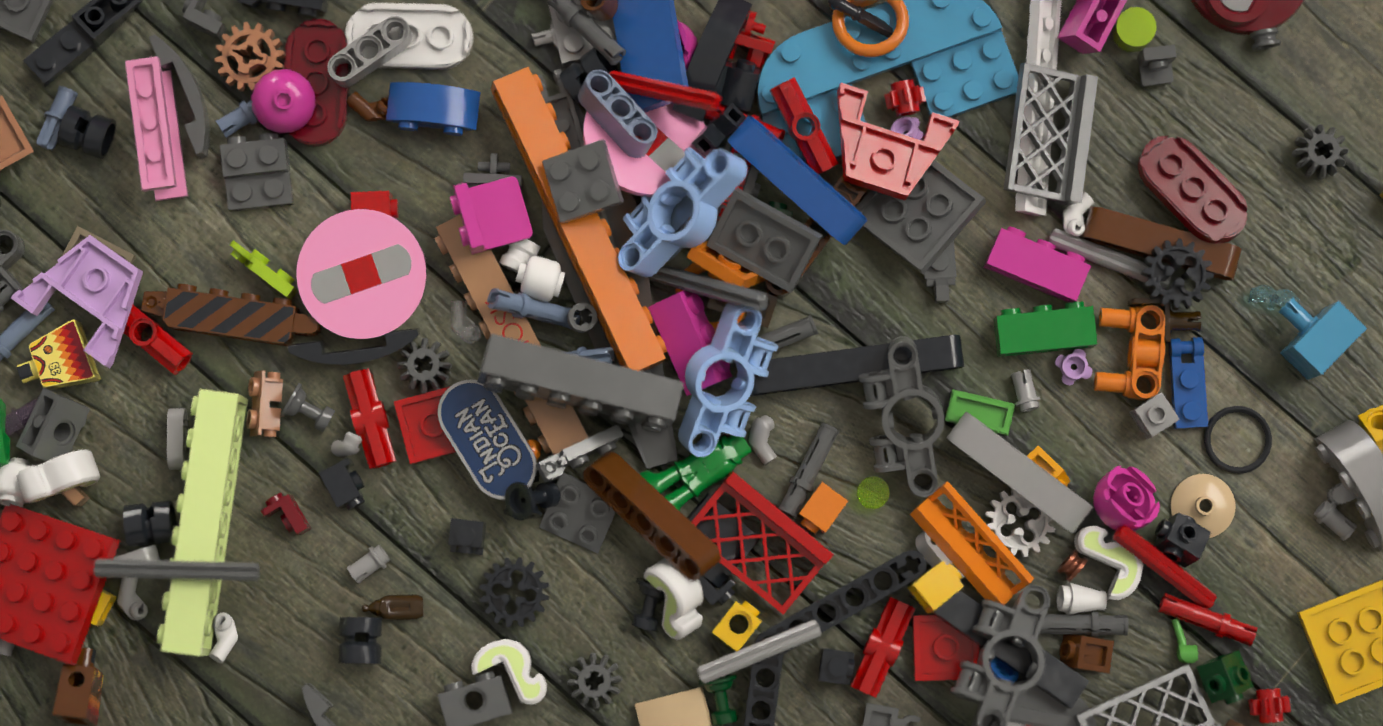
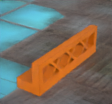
M948 481L936 489L932 495L927 496L910 513L911 517L985 600L1006 605L1017 592L1034 580V577ZM944 493L953 503V509L946 508L938 500V497ZM962 520L970 522L975 528V534L967 532L962 527ZM983 545L991 546L996 552V558L988 556L983 549ZM1005 569L1013 571L1020 581L1014 585L1005 575Z

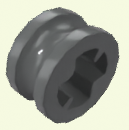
M1267 28L1250 33V39L1254 40L1252 50H1266L1281 45L1280 40L1276 39V34L1279 33L1278 28Z
M585 302L574 305L567 314L568 325L573 331L579 333L589 331L597 322L595 308ZM583 310H587L589 312L587 318H591L590 323L584 322L581 326L575 323L577 317L574 318L573 316L574 312L580 313Z

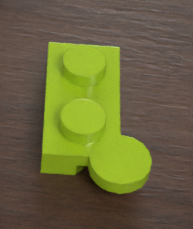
M234 240L230 243V246L234 249L231 253L233 257L286 298L292 300L298 292L292 286L295 281L294 278L281 268L275 273L266 266L270 260L256 249L250 253Z

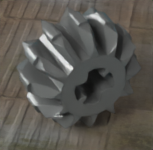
M1322 124L1316 126L1315 132L1308 127L1303 131L1304 137H1297L1295 139L1296 145L1300 148L1293 150L1292 155L1302 158V160L1296 163L1298 169L1304 165L1308 167L1305 171V176L1310 177L1316 171L1318 180H1322L1325 178L1326 172L1333 177L1338 173L1337 167L1342 168L1345 166L1346 161L1341 156L1348 154L1349 149L1339 146L1345 140V137L1339 136L1335 139L1333 137L1336 132L1334 127H1331L1326 134ZM1324 148L1326 153L1318 157L1315 154V150Z
M422 338L420 349L414 341H411L409 345L413 352L411 354L406 350H401L400 352L404 358L408 359L407 362L397 363L399 369H408V371L400 375V379L407 381L412 378L408 386L411 390L416 389L419 382H421L420 389L422 393L428 392V383H431L435 390L440 389L436 379L439 377L446 382L449 380V377L442 373V369L450 370L453 368L452 363L441 362L448 358L450 353L447 350L438 353L441 347V343L438 341L434 342L430 349L427 338ZM428 358L432 359L429 362L433 366L430 372L424 370L422 374L418 373V370L421 369L417 365L420 360L425 362Z
M590 653L591 665H587L585 659L579 657L577 660L583 670L570 667L569 671L579 677L578 679L567 680V685L578 684L579 689L571 693L572 698L577 697L583 692L585 696L581 700V705L586 706L589 698L593 697V706L597 709L600 707V696L603 697L608 705L612 703L610 696L606 692L609 690L618 695L620 689L611 686V682H621L623 677L619 675L611 677L610 673L619 668L617 663L612 664L608 669L604 667L608 662L609 656L604 655L600 664H596V653ZM592 671L599 672L598 677L602 675L604 678V683L598 685V690L590 689L592 685L587 686L586 678L591 677Z

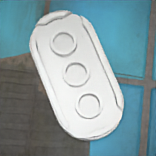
M367 4L351 16L345 29V39L348 46L391 16H399L408 23L412 32L411 44L379 68L449 69L463 62L469 55L473 45V30L465 15L456 8L443 4ZM394 27L390 30L388 37L392 40H399L404 36L405 29ZM375 45L366 46L363 49L362 56L367 59L375 57L378 53V47Z

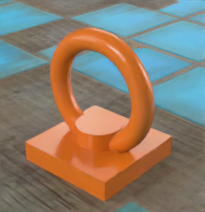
M878 0L847 1L856 6L866 7L876 3ZM884 0L893 8L896 15L894 32L885 41L877 44L858 42L851 37L846 29L845 14L835 9L832 14V27L836 38L844 48L859 56L878 57L890 53L904 40L909 27V14L903 0Z
M708 241L692 247L686 257L694 262L685 269L688 272L700 274L708 271L707 274L710 278L744 288L751 287L765 280V278L707 247ZM676 288V294L679 293V292L685 291V290H681V289ZM742 312L739 315L737 323H739L742 320L745 312ZM709 322L716 331L719 322Z

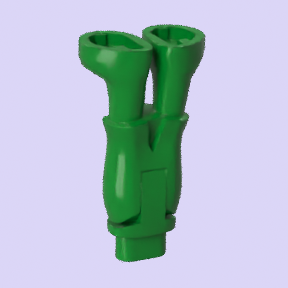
M723 435L718 439L715 449L708 456L697 457L691 454L683 460L674 462V466L662 472L654 473L646 470L639 474L660 494L681 480L683 486L664 496L680 511V508L694 496L698 498L703 490L727 477L737 465L742 464L741 459L750 454L752 450L744 437L735 435L726 437Z

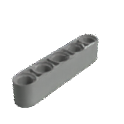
M968 412L963 414L946 437L1071 533H1074L1093 508L1087 501Z

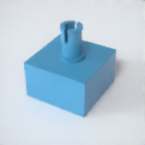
M1294 297L1278 311L1299 330L1298 335L1280 354L1307 380L1322 375L1367 329L1340 301L1325 307L1314 317Z

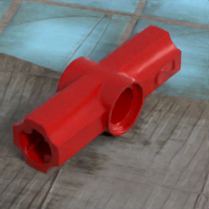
M793 77L770 89L769 91L788 126V133L795 140L806 164L818 174L839 164L820 128V121L813 114L796 78ZM800 118H806L811 123V131L807 136L800 135L796 129V123Z
M134 304L132 305L123 333L172 374L177 375L188 365L193 353L166 332L160 324L154 322ZM151 326L153 335L148 341L143 342L141 333L146 327Z
M369 368L357 370L344 375L343 379L352 407L350 410L356 434L362 438L363 451L369 469L380 468L397 462L388 428H390L384 405L382 401H379L371 370Z
M889 597L877 627L872 629L862 652L864 656L850 685L851 687L875 698L877 697L889 668L893 667L904 642L902 638L916 608Z

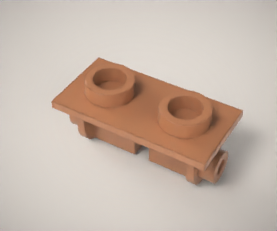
M265 370L254 372V377H251L249 381L248 393L252 397V410L249 409L247 412L246 426L247 429H250V436H260L262 430H264L263 437H276L277 431H280L281 408H269L270 402H282L283 379H280V373L267 372V378H265Z

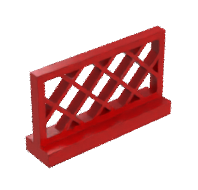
M730 472L691 521L697 526L701 520L714 519L716 538L710 540L716 542V546L719 549L721 555L719 563L783 615L824 564L826 565L834 555L734 472ZM724 492L735 499L736 513L718 515L716 501ZM740 504L749 512L741 513ZM713 506V516H705ZM741 516H756L760 520L761 534L743 536ZM737 517L738 536L720 538L718 519ZM765 525L775 533H766ZM780 536L785 540L786 555L768 556L766 537ZM762 538L764 557L745 559L743 539ZM739 540L741 559L726 560L721 554L720 542ZM790 545L799 553L791 554ZM805 557L814 566L806 576L793 577L791 558ZM787 558L788 577L770 579L768 560ZM764 561L766 580L752 581L746 574L745 562ZM741 563L742 572L732 564ZM802 580L794 589L793 581ZM789 581L790 595L781 605L772 597L771 583ZM757 584H766L767 593Z

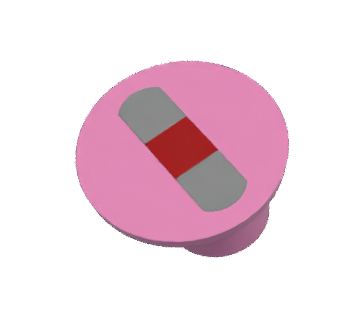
M674 103L646 112L645 114L657 127V137L645 156L633 158L624 153L594 118L586 112L583 127L584 146L601 139L605 140L620 189L633 195L652 197L660 186L671 181L666 174V170L669 167H674L685 156L684 151L688 147L697 151L704 159L706 158L692 144L694 139L705 128L704 122L674 111L672 109ZM613 111L616 115L621 116L618 112ZM635 135L638 139L643 140L640 136Z
M368 209L344 211L323 221L306 239L297 262L298 290L308 312L326 329L348 338H375L401 326L416 310L426 283L425 255L413 234L397 219L382 212Z

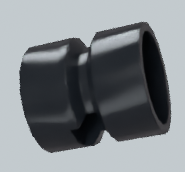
M594 47L581 57V64L574 62L560 73L564 87L579 104V90L591 71L603 70L608 74L613 70L619 71L616 65H611ZM592 88L594 91L600 93V91H598L597 89Z
M71 105L62 118L57 137L58 144L74 150L82 147L85 154L103 159L113 142L116 132V121L99 114L91 117L90 111Z
M152 502L150 508H147L144 503L125 505L123 525L128 546L148 545L150 540H154L156 544L171 543L174 527L177 526L173 502Z
M340 617L339 635L344 638V642L339 645V663L381 664L382 646L377 643V638L382 636V618ZM355 632H366V642H354Z

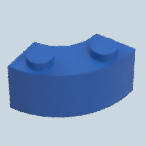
M390 83L386 121L398 123V128L406 131H417L418 127H432L444 129L443 133L447 135L462 136L463 131L476 130L480 92L439 84Z

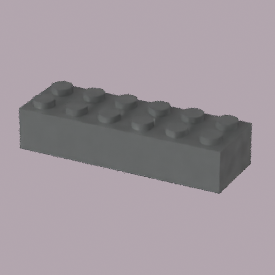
M492 333L486 344L477 380L478 383L484 384L483 388L488 391L502 393L503 389L516 392L515 396L520 399L534 401V398L537 397L547 400V405L555 408L565 409L566 405L579 408L578 412L587 416L597 417L598 413L611 416L610 420L615 423L628 425L630 421L641 423L642 429L657 433L661 432V429L666 430L675 421L684 384L681 381Z

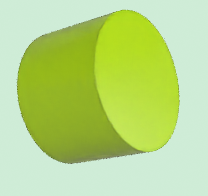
M1132 7L1125 10L1113 26L1112 35L1115 43L1121 49L1128 52L1142 50L1155 36L1157 28L1155 18L1148 10L1141 7Z

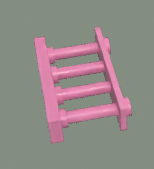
M159 57L125 61L142 190L144 192L154 190L156 201L188 197L172 71L161 70Z

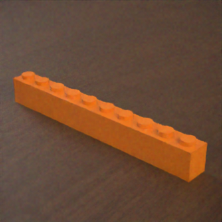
M526 67L493 81L490 90L588 299L597 312V318L614 350L619 365L644 372L661 364L666 359L664 353H667L665 343L660 335L655 336L650 324L653 323V319L646 306L642 307L636 296L639 294V289L632 276L628 278L625 270L618 263L620 249L618 247L614 248L609 237L612 236V233L605 218L600 219L596 212L565 224L560 222L542 161L568 152L571 146L566 134L563 131L559 132L554 122L557 120V116L550 102L545 103L541 94L544 90L540 78L537 74L532 75L529 67Z

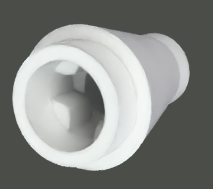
M1070 582L1066 585H1060L1058 588L1057 608L1059 611H1065L1067 615L1106 609V591H1098Z

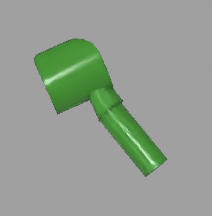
M1178 618L1171 620L1177 637L1178 660L1182 663H1195L1198 660L1197 645H1186V638L1180 620Z

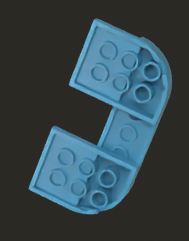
M903 0L909 14L907 34L897 48L888 54L878 57L859 56L844 48L834 34L832 22L796 34L785 40L772 52L762 69L757 93L761 119L765 123L784 129L785 137L783 143L805 162L795 140L789 135L788 126L769 91L775 86L795 77L813 114L819 119L820 128L837 159L842 157L837 90L840 83L852 86L853 83L910 63L919 87L924 88L925 105L929 115L934 112L949 118L1015 95L1019 76L1001 31L1003 27L994 11L983 0ZM887 2L865 9V11L885 21L894 32L896 15L893 8ZM845 17V26L848 33L858 42L877 44L888 39L859 23L857 20L853 21L851 17ZM862 113L860 120L866 122ZM800 118L796 123L798 133L802 136H807L810 133L812 127L810 121L806 118Z

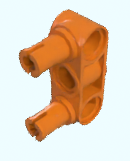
M1153 305L1130 307L1129 310L1100 308L1099 327L1127 329L1131 336L1127 356L1128 371H1125L1124 374L1096 372L1094 377L1095 391L1122 393L1124 397L1139 401L1148 400L1159 392L1165 357L1164 336L1166 323L1165 314L1159 307ZM1143 313H1149L1154 316L1156 320L1154 329H1146L1142 325L1141 317ZM1139 377H1145L1150 381L1151 390L1148 394L1141 393L1137 389L1136 382Z

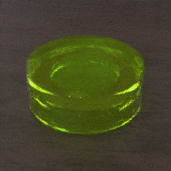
M872 476L865 478L858 485L857 499L865 508L878 509L888 501L889 487L883 479Z

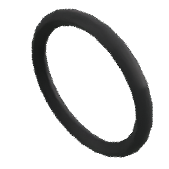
M1244 406L1227 407L1217 412L1208 422L1209 427H1206L1204 433L1206 453L1210 460L1220 469L1233 474L1251 472L1260 467L1270 454L1272 446L1270 427L1266 420L1255 410ZM1234 412L1245 413L1255 418L1260 423L1265 434V446L1261 456L1254 463L1244 467H1233L1223 463L1215 455L1211 446V433L1216 422L1221 417Z

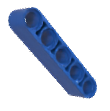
M748 115L728 138L727 141L738 153L840 243L847 245L867 222L866 217L754 117Z

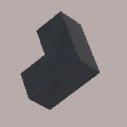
M731 103L705 126L692 144L707 157L730 133L738 128L746 116Z

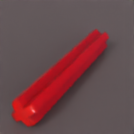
M614 70L609 73L625 92L713 112L719 109L722 101L721 96L715 92Z
M1127 525L1116 529L1113 539L1197 605L1204 608H1211L1217 598L1216 594Z

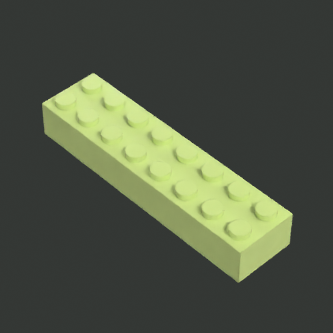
M199 389V395L193 397L191 415L195 416L194 429L189 428L186 446L191 449L189 461H184L182 467V480H185L186 483L184 494L180 493L177 501V513H181L180 524L174 527L172 535V545L176 546L175 558H170L169 561L225 562L248 399L239 394ZM171 579L170 591H165L162 602V610L167 611L165 624H160L157 642L162 644L161 651L209 656L213 645L215 632L213 622L218 611L222 580Z

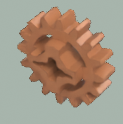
M244 22L243 30L241 31L236 26H232L233 35L231 37L223 33L222 38L226 42L225 45H216L217 51L222 56H218L214 60L216 64L223 65L218 70L220 76L229 75L226 83L230 87L238 82L237 89L240 92H243L246 86H249L253 93L255 84L263 75L273 70L284 69V65L278 62V60L285 58V52L277 50L282 45L280 39L272 40L275 33L271 29L263 33V26L260 23H257L253 30L248 22ZM247 38L242 44L236 45L239 41ZM263 41L269 46L271 57L262 52ZM253 51L258 59H250L249 63H247L242 56H250ZM230 59L239 64L238 74L232 70ZM265 70L262 74L254 77L255 73Z

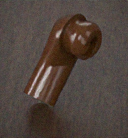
M355 91L346 100V103L364 120L368 122L386 120L388 98L383 97L380 101L368 102Z

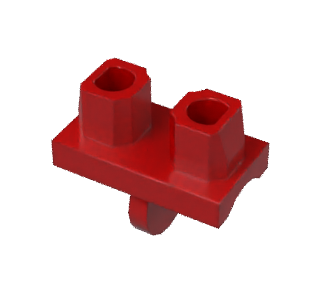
M751 11L743 27L745 31L738 35L729 59H734L738 44L750 48L746 60L754 62L756 64L755 67L762 68L768 53H772L776 41L752 34V31L764 34L767 25L755 22L757 13Z

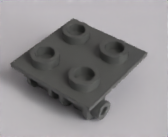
M563 472L557 483L560 491V501L557 506L546 509L539 528L598 554L616 512L591 490L586 482Z

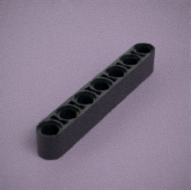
M960 335L913 340L917 347L921 374L965 367ZM890 343L771 359L767 368L769 371L768 377L754 374V387L750 396L859 382L858 376L861 374L890 369L888 361V346ZM900 346L895 349L893 354L898 360H907L912 352L908 347Z

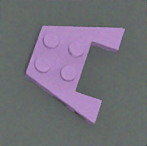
M89 235L57 260L58 263L46 273L41 272L33 278V283L24 290L15 292L11 299L30 313L38 316L56 289L102 321L101 326L83 351L104 366L111 368L143 271Z

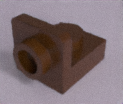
M1064 634L1059 649L1060 661L1071 668L1110 673L1114 641Z

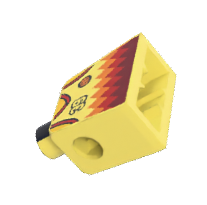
M75 319L29 344L33 360L17 365L18 374L23 383L40 378L42 386L52 390L101 380L94 358L83 351L88 341L81 322Z

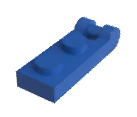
M1192 337L1191 341H1181L1180 338L1170 339L1168 346L1172 406L1180 419L1174 423V429L1209 427L1203 338ZM1181 354H1191L1192 363H1181Z

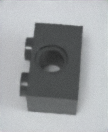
M43 388L16 447L44 461H49L60 455L72 452L74 442L86 423L90 408L73 399Z
M491 671L475 676L476 683L464 686L462 681L443 686L445 693L438 694L446 725L472 726L513 713L503 675L495 677L494 672ZM471 691H477L483 696V705L478 710L469 708L466 703V697Z

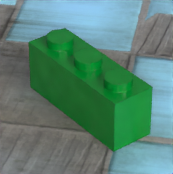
M1084 302L1066 303L1065 309L1052 310V305L1033 307V312L1020 313V308L1001 310V315L993 319L997 357L1093 348L1098 345L1093 306L1084 307Z

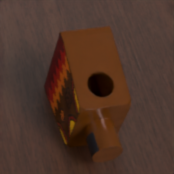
M82 648L76 665L63 664L53 715L64 723L97 726L103 673L94 667L96 650ZM85 679L84 683L78 687L79 682Z

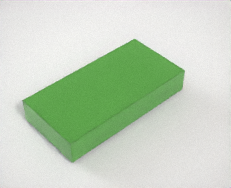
M952 389L944 421L957 424L963 414L968 412L995 433L1008 436L1015 404Z

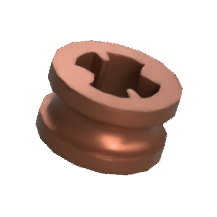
M1076 549L1057 569L1059 574H1066V580L1069 582L1081 571L1088 561L1086 557L1080 558L1078 556L1079 552Z

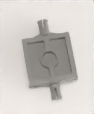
M573 0L576 4H581L580 0ZM598 0L595 3V7L600 5L603 0ZM549 5L552 18L551 30L532 33L535 47L554 42L555 47L560 53L562 67L571 65L574 62L581 63V57L591 50L593 46L576 29L569 28L564 23V18ZM587 11V14L617 42L613 17L607 21H599Z

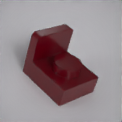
M279 493L265 501L267 507L261 510L262 515L268 518L283 510L284 514L280 518L289 532L295 531L297 535H302L312 529L293 495L287 494L283 496L282 493Z

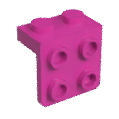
M511 176L468 188L467 183L454 186V196L449 197L454 215L460 214L463 227L458 228L463 247L469 245L472 255L532 237L533 230L516 177Z

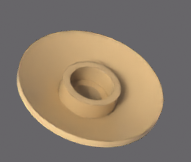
M1197 474L1184 479L1175 488L1171 497L1170 509L1172 516L1179 512L1192 517L1197 524L1211 532L1209 537L1211 538L1224 532L1231 524L1235 514V499L1228 485L1218 477L1209 474ZM1202 500L1209 501L1211 506L1209 511L1204 512L1200 509V502Z

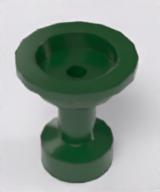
M729 673L708 683H702L700 679L698 680L699 684L703 685L707 692L714 693L717 711L711 713L713 725L728 724L738 720L736 709L729 708L726 690L733 686V680L737 678L736 673Z

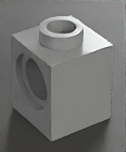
M1162 392L1129 412L1146 439L1157 435L1180 420Z

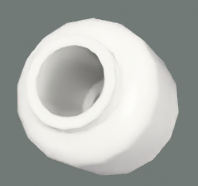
M532 256L529 258L527 265L520 264L515 282L521 283L520 291L528 294L530 298L549 302L553 296H559L565 272L561 271V266L556 261Z
M13 457L8 465L0 467V504L5 506L13 504L23 507L25 503H28L24 500L16 478L19 471L30 467L28 460Z

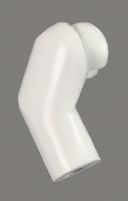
M1083 192L1082 203L1069 205L1063 211L1064 231L1072 236L1079 237L1084 233L1083 214L1094 204L1093 199L1086 192Z
M224 612L217 614L214 618L213 628L217 643L209 653V656L219 663L224 662L238 639L233 618Z

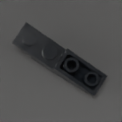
M91 0L72 15V21L27 56L23 60V65L44 87H47L66 70L71 72L89 57L129 18L142 3V0Z

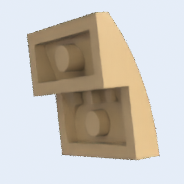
M703 687L635 704L640 726H712Z

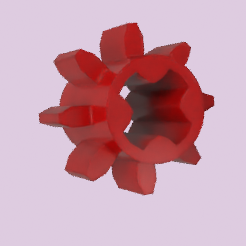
M912 79L898 81L890 85V93L884 95L887 110H895L897 117L909 116L920 112L919 105L926 102L923 87L915 86Z
M1280 688L1255 690L1256 699H1249L1250 715H1258L1259 723L1284 721L1283 712H1291L1289 696H1281Z

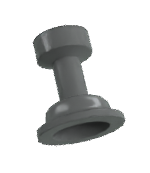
M299 383L280 416H295L300 412L314 420V428L323 433L335 410L328 406L320 410L306 402V392L302 390V384Z

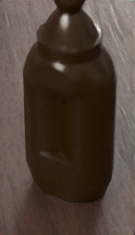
M417 594L386 595L370 605H362V611H369L386 620L419 619L423 617V596Z

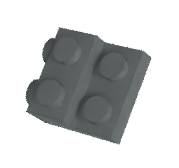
M265 133L259 135V141L247 142L246 137L238 136L228 138L227 144L220 145L222 172L225 178L228 210L230 212L294 205L288 143L285 138H279L278 133Z

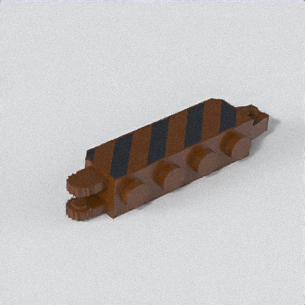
M178 283L177 289L168 288L167 291H145L143 295L141 310L163 317V321L168 327L178 331L288 347L295 342L296 335L316 337V335L319 336L322 330V325L312 316L299 314L300 309L292 306L293 301L283 298H273V303L260 301L261 296L255 294L241 293V298L229 297V291L210 288L209 293L196 292L197 286Z

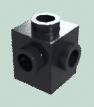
M1178 512L1169 519H1163L1158 524L1154 533L1157 538L1153 546L1173 562L1185 568L1201 558L1211 532L1197 524L1192 517Z

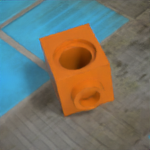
M821 482L798 515L803 518L800 524L814 534H817L819 530L826 533L848 500Z

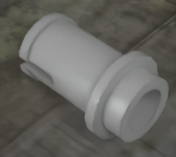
M1023 370V373L1021 371L1012 373L1010 376L1013 380L1018 402L1015 403L1016 407H1020L1021 412L1039 408L1038 402L1041 399L1036 396L1031 370Z
M1326 500L1314 512V516L1317 517L1316 521L1319 524L1324 523L1342 541H1345L1352 535L1357 525L1337 510V505L1334 502L1329 503Z
M380 545L375 548L373 546L369 547L370 551L347 566L349 573L358 584L380 567L384 569L387 567L386 563L390 561V558Z

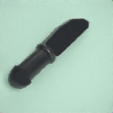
M828 0V4L833 10L836 9L851 17L853 21L857 20L859 23L887 38L892 35L893 29L885 21L863 10L861 6H856L847 0Z

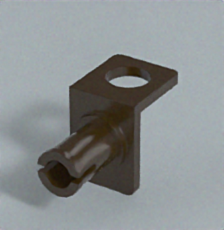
M1133 298L1128 301L1129 307L1153 305L1163 311L1166 322L1165 345L1170 343L1172 331L1200 332L1201 322H1188L1201 319L1200 311L1172 312L1170 302L1164 307L1160 306L1161 298H1154L1152 300L1150 298Z

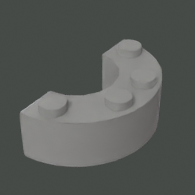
M1347 420L1315 438L1318 444L1315 450L1324 464L1329 463L1332 468L1340 473V481L1346 490L1353 491L1358 500L1355 503L1356 508L1365 519L1364 525L1367 531L1364 534L1374 549L1378 547L1379 551H1382L1383 453L1357 423Z

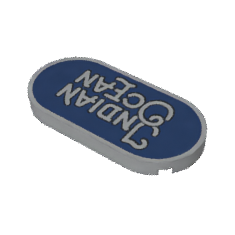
M477 380L457 382L442 395L438 405V420L476 485L486 495L505 500L507 487L511 483L519 481L531 488L537 470L536 456L496 392L484 389V384L478 383Z

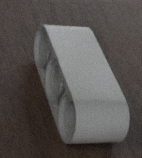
M391 16L333 55L327 64L329 75L333 81L341 87H350L405 50L412 41V32L408 23L399 16ZM394 27L405 29L404 36L399 40H392L388 37L390 30ZM368 45H375L378 47L377 55L371 59L364 58L362 56L363 49ZM348 63L352 65L349 75L345 77L336 75V69L340 64Z

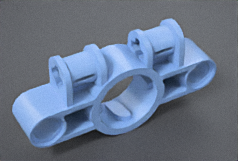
M688 147L684 151L685 156L674 167H669L666 170V174L671 181L660 186L652 197L642 196V202L631 214L626 213L623 216L625 224L634 235L619 251L618 263L620 267L641 277H652L680 247L692 248L702 244L715 227L717 208L746 177L747 165L745 161L721 149L713 150L704 159L697 151ZM688 196L694 203L692 218L687 223L686 228L674 234L675 229L671 226L673 209L676 204L682 201L683 197Z
M728 303L723 310L711 345L698 350L687 364L685 382L692 397L680 426L678 437L681 444L697 457H705L713 452L721 432L738 437L746 436L747 432L744 429L750 413L756 409L754 404L747 401L754 387V374L768 377L769 371L767 368L773 352L777 351L779 347L771 341L757 337L762 321L761 314L757 311ZM747 311L745 320L737 323L739 315ZM722 359L725 362L732 363L734 359L738 372L737 378L731 384L732 388L724 395L718 397L707 392L703 393L701 384L705 380L707 368L715 361ZM702 433L700 441L692 444L694 437Z

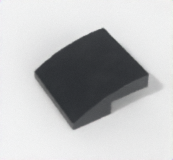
M706 494L689 514L687 519L690 522L710 499L711 496L709 494ZM716 501L718 515L731 514ZM713 506L705 516H713ZM736 517L718 519L720 538L738 536ZM714 519L701 520L696 527L709 539H715ZM742 523L743 536L755 535L754 532ZM760 538L743 539L745 556ZM739 540L720 542L721 554L726 560L741 559ZM718 563L705 573L704 576L719 588L732 572L721 563ZM735 563V564H732V565H734L735 567H737V566L739 565V563Z

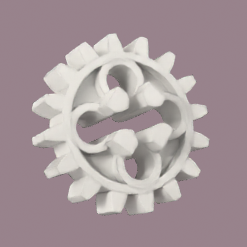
M1014 489L1011 490V496H1008L1005 491L1000 492L1002 501L991 500L990 502L992 507L995 508L994 512H985V516L992 519V522L987 524V526L993 530L995 535L1009 548L1014 556L1017 550H1020L1023 557H1028L1029 548L1035 553H1039V542L1046 545L1050 543V540L1045 536L1046 532H1055V528L1048 525V521L1053 519ZM1009 502L1015 503L1017 506L1016 514L1019 517L1027 515L1031 508H1036L1039 511V517L1036 520L1031 519L1024 523L1025 529L1032 531L1034 534L1031 542L1024 540V531L1021 527L1011 530V534L1008 537L1001 534V527L1004 524L1009 525L1016 521L1015 516L1006 511V505Z

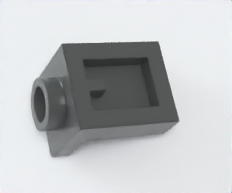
M186 0L182 8L184 13L183 19L186 23L222 41L223 33L226 34L227 32L226 27L221 22L222 17L208 9H205L202 13L207 0Z
M1175 44L1143 48L1137 55L1140 80L1143 87L1173 82L1171 63L1177 57Z

